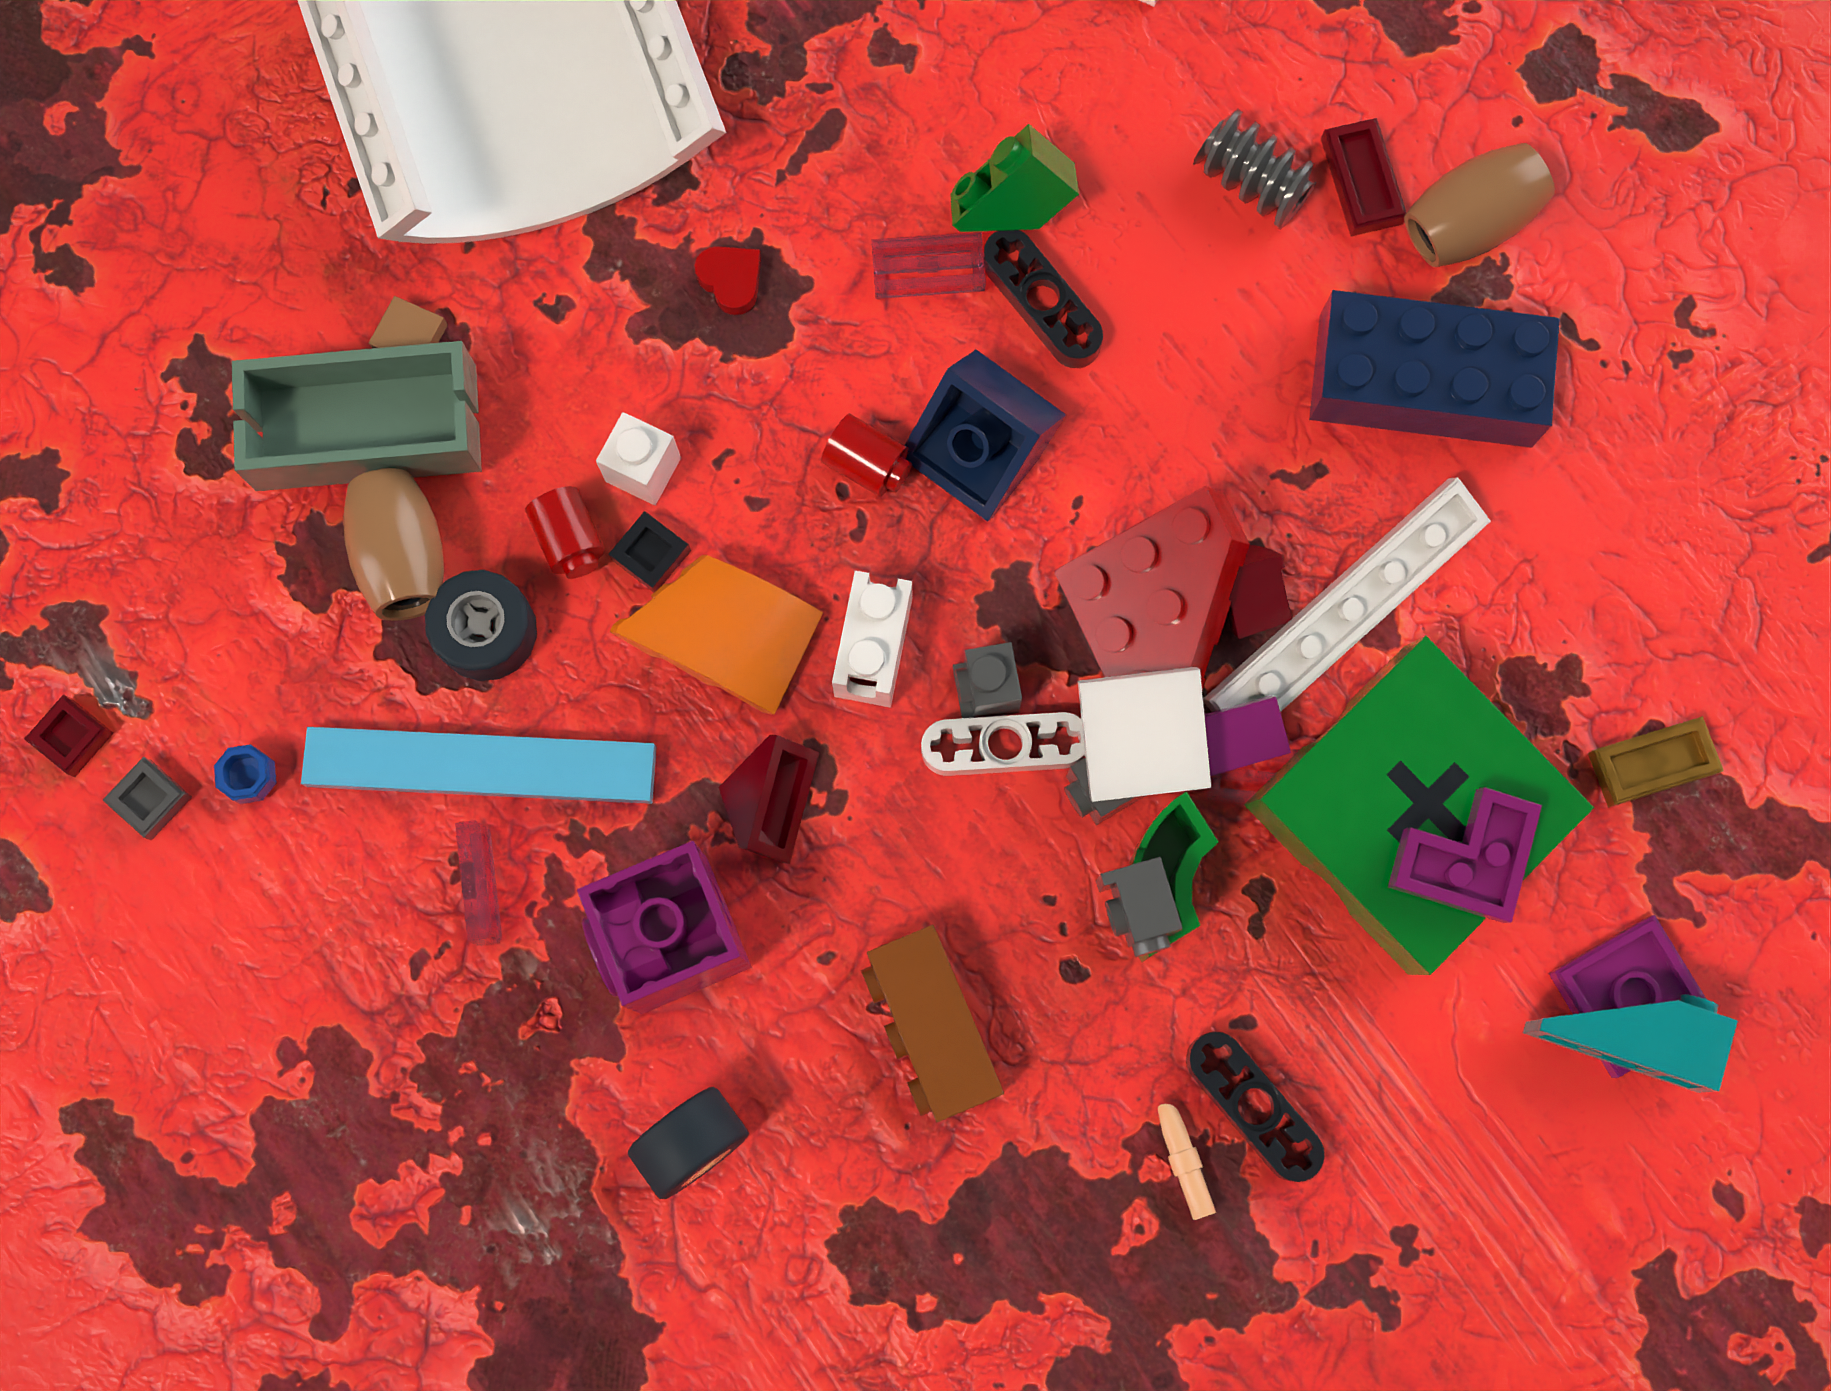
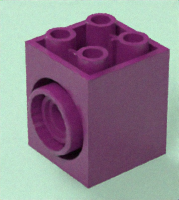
M694 841L577 889L587 915L582 919V926L594 962L611 995L614 997L618 996L622 1006L644 1014L752 968L709 860Z

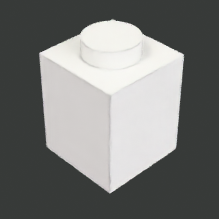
M622 412L596 459V463L607 483L656 506L681 459V455L674 436Z

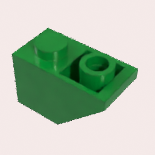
M1030 124L1026 125L1014 137L1009 136L1003 139L994 149L989 160L974 173L968 172L963 175L955 184L950 194L953 226L960 232L1040 229L1079 195L1075 163Z

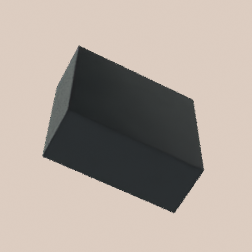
M644 511L611 550L609 556L613 562L652 592H655L665 583L691 549L689 544Z

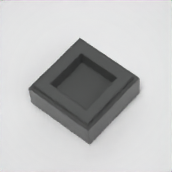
M143 757L110 791L103 801L142 837L152 840L192 796L152 760Z

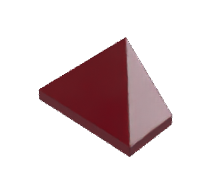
M769 735L718 787L739 848L781 863L790 864L819 752L781 736Z

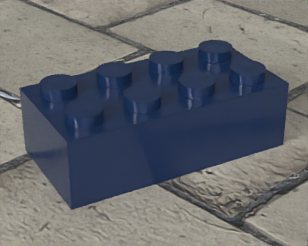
M1332 290L1319 317L1309 420L1532 448L1552 426L1560 318Z

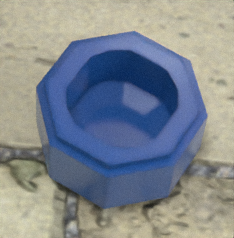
M251 744L228 748L214 765L216 788L239 804L263 801L277 783L275 761Z

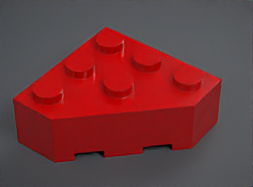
M1204 486L1054 570V573L1104 677L1198 667L1200 669L1203 691L1207 679L1204 678L1213 647L1218 645L1231 604L1229 597L1239 566L1243 567L1250 543L1225 493Z

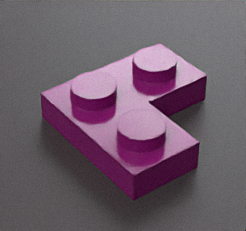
M1486 787L1476 789L1462 843L1411 827L1403 829L1388 887L1494 921L1512 923L1542 805Z

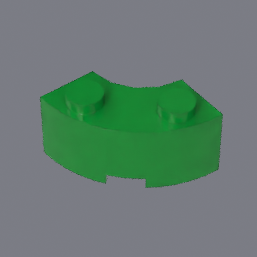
M1187 791L1174 799L1156 817L1138 842L1129 863L1130 866L1157 857L1161 858L1183 928L1175 935L1168 936L1170 945L1200 926L1192 904V879L1201 859L1219 843ZM1158 952L1140 956L1139 959L1143 962Z

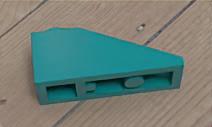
M1681 995L1680 1001L1676 1000L1527 1021L1523 1033L1696 1093L1719 1092L1738 1020L1717 1014L1719 1005L1710 1000L1692 995Z

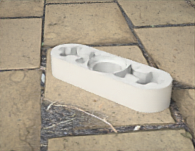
M1058 712L940 720L929 726L923 735L921 742L922 758L931 771L943 776L1070 768V766L1079 762L1085 756L1082 719L1072 713ZM1060 726L1066 727L1068 736L1078 737L1079 743L1071 745L1068 755H1060L1058 746L1051 744L1039 745L1038 753L1040 758L1029 757L1032 737L1028 727L1039 728L1037 739L1054 737L1057 727ZM1010 729L1018 734L1022 742V749L1016 757L1002 760L991 753L988 740L995 731ZM970 731H981L979 753L983 761H971L973 749L956 751L954 761L943 762L940 752H931V746L940 744L942 734H952L954 743L966 744L972 743Z

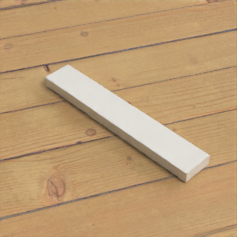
M1458 477L1448 478L1205 696L1203 702L1211 712H1215L1272 695L1276 696L1281 712L1490 523L1491 520Z

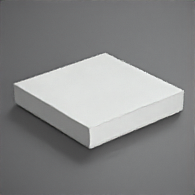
M1198 667L1078 681L1089 796L1092 802L1211 788L1201 675Z

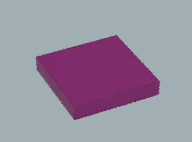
M1655 915L1646 917L1548 973L1573 1014L1680 1001L1681 995H1692L1706 999ZM1601 1060L1611 1078H1619L1631 1071Z

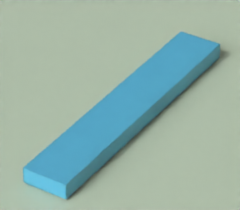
M307 727L301 784L305 787L652 804L657 747L654 743Z

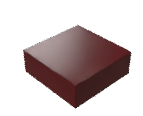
M63 694L24 739L66 774L76 777L113 732L72 698Z

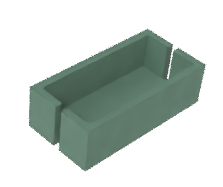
M462 341L232 361L233 410L242 419L233 421L235 471L255 491L347 484L363 473L384 468L405 470L413 478L482 472L479 422L473 414L479 413L477 370L475 362ZM257 432H263V438Z

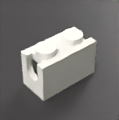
M855 571L832 680L835 697L891 708L913 599L912 581L898 579L896 587H888L871 582L869 573ZM850 677L875 681L877 685H860L850 681Z

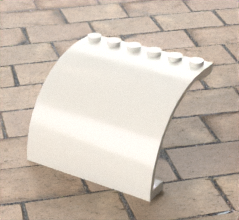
M297 0L379 239L425 244L461 243L508 237L557 225L597 211L644 189L690 160L726 133L676 0Z

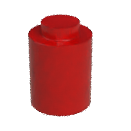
M850 413L839 422L831 434L821 457L823 464L879 497L888 489L896 493L906 480L912 467V463L906 460L908 447Z
M568 486L548 491L532 500L526 506L525 512L552 573L565 574L568 579H574L591 573L599 566L597 560L604 554L605 549L576 487Z

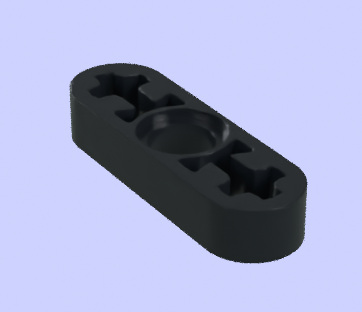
M1020 230L994 232L988 238L984 247L983 266L988 277L1058 362L1069 368H1083L1093 363L1099 355L1103 340V330L1099 321L1025 233ZM1002 248L1009 254L1016 250L1019 251L1018 266L1025 274L1019 286H1015L1019 280V271L1009 261L1001 264L998 263L999 250ZM1037 286H1046L1055 291L1059 301L1052 309L1040 311L1028 303L1026 296L1031 289ZM1066 310L1070 311L1067 313L1066 325L1073 334L1077 336L1084 332L1088 334L1086 349H1082L1078 344L1072 345L1070 348L1066 346L1068 332L1059 321Z
M1211 1032L1196 1038L1189 1046L1186 1054V1065L1192 1078L1276 1176L1293 1182H1303L1313 1178L1322 1168L1325 1154L1321 1140L1234 1038L1221 1032ZM1206 1044L1213 1050L1222 1046L1226 1048L1229 1055L1225 1057L1223 1062L1233 1076H1239L1243 1068L1250 1075L1249 1079L1237 1083L1229 1091L1226 1099L1219 1092V1088L1228 1085L1229 1082L1217 1070L1206 1074L1200 1066L1206 1060L1205 1054L1201 1051ZM1252 1088L1264 1092L1271 1103V1111L1268 1118L1257 1125L1247 1123L1238 1111L1240 1096ZM1283 1115L1289 1120L1290 1125L1279 1130L1290 1142L1299 1143L1304 1140L1308 1146L1303 1153V1157L1307 1162L1303 1169L1293 1164L1287 1167L1283 1166L1281 1159L1286 1155V1151L1275 1137H1270L1266 1145L1259 1139V1135L1273 1130L1280 1123Z

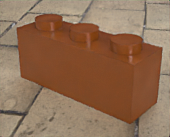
M934 925L868 951L867 956L871 966L861 970L874 1004L885 999L894 1022L885 1025L884 1028L897 1060L908 1055L918 1077L908 1081L907 1084L920 1116L932 1112L937 1123L1003 1095V1089Z

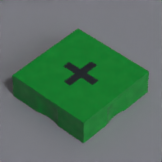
M1427 636L1404 646L1347 703L1344 711L1329 730L1309 745L1302 747L1244 804L1303 866L1319 875L1332 887L1341 898L1349 914L1408 975H1431L1486 918L1388 887L1403 829L1411 827L1462 843L1476 789L1483 787L1540 804L1542 808L1525 869L1524 880L1594 809L1587 799Z

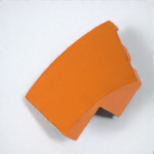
M701 555L682 570L681 575L676 581L664 584L651 594L652 599L630 617L619 619L614 623L610 633L651 657L662 658L705 684L720 687L759 711L774 715L823 612L757 576L711 556Z

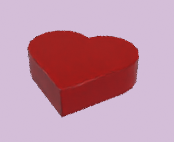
M717 246L709 247L697 256L694 264L697 281L704 290L714 293L719 308L731 315H742L750 311L755 305L758 296L761 267L760 250Z

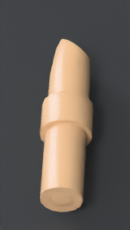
M1161 1104L1158 1106L1162 1133L1170 1153L1168 1159L1174 1176H1178L1192 1218L1196 1220L1214 1214L1216 1210L1200 1169L1203 1168L1196 1147L1193 1148L1179 1111L1173 1105Z

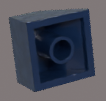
M974 350L947 368L905 443V446L909 449L906 460L911 462L915 469L988 522L1039 460L1066 414L978 350Z

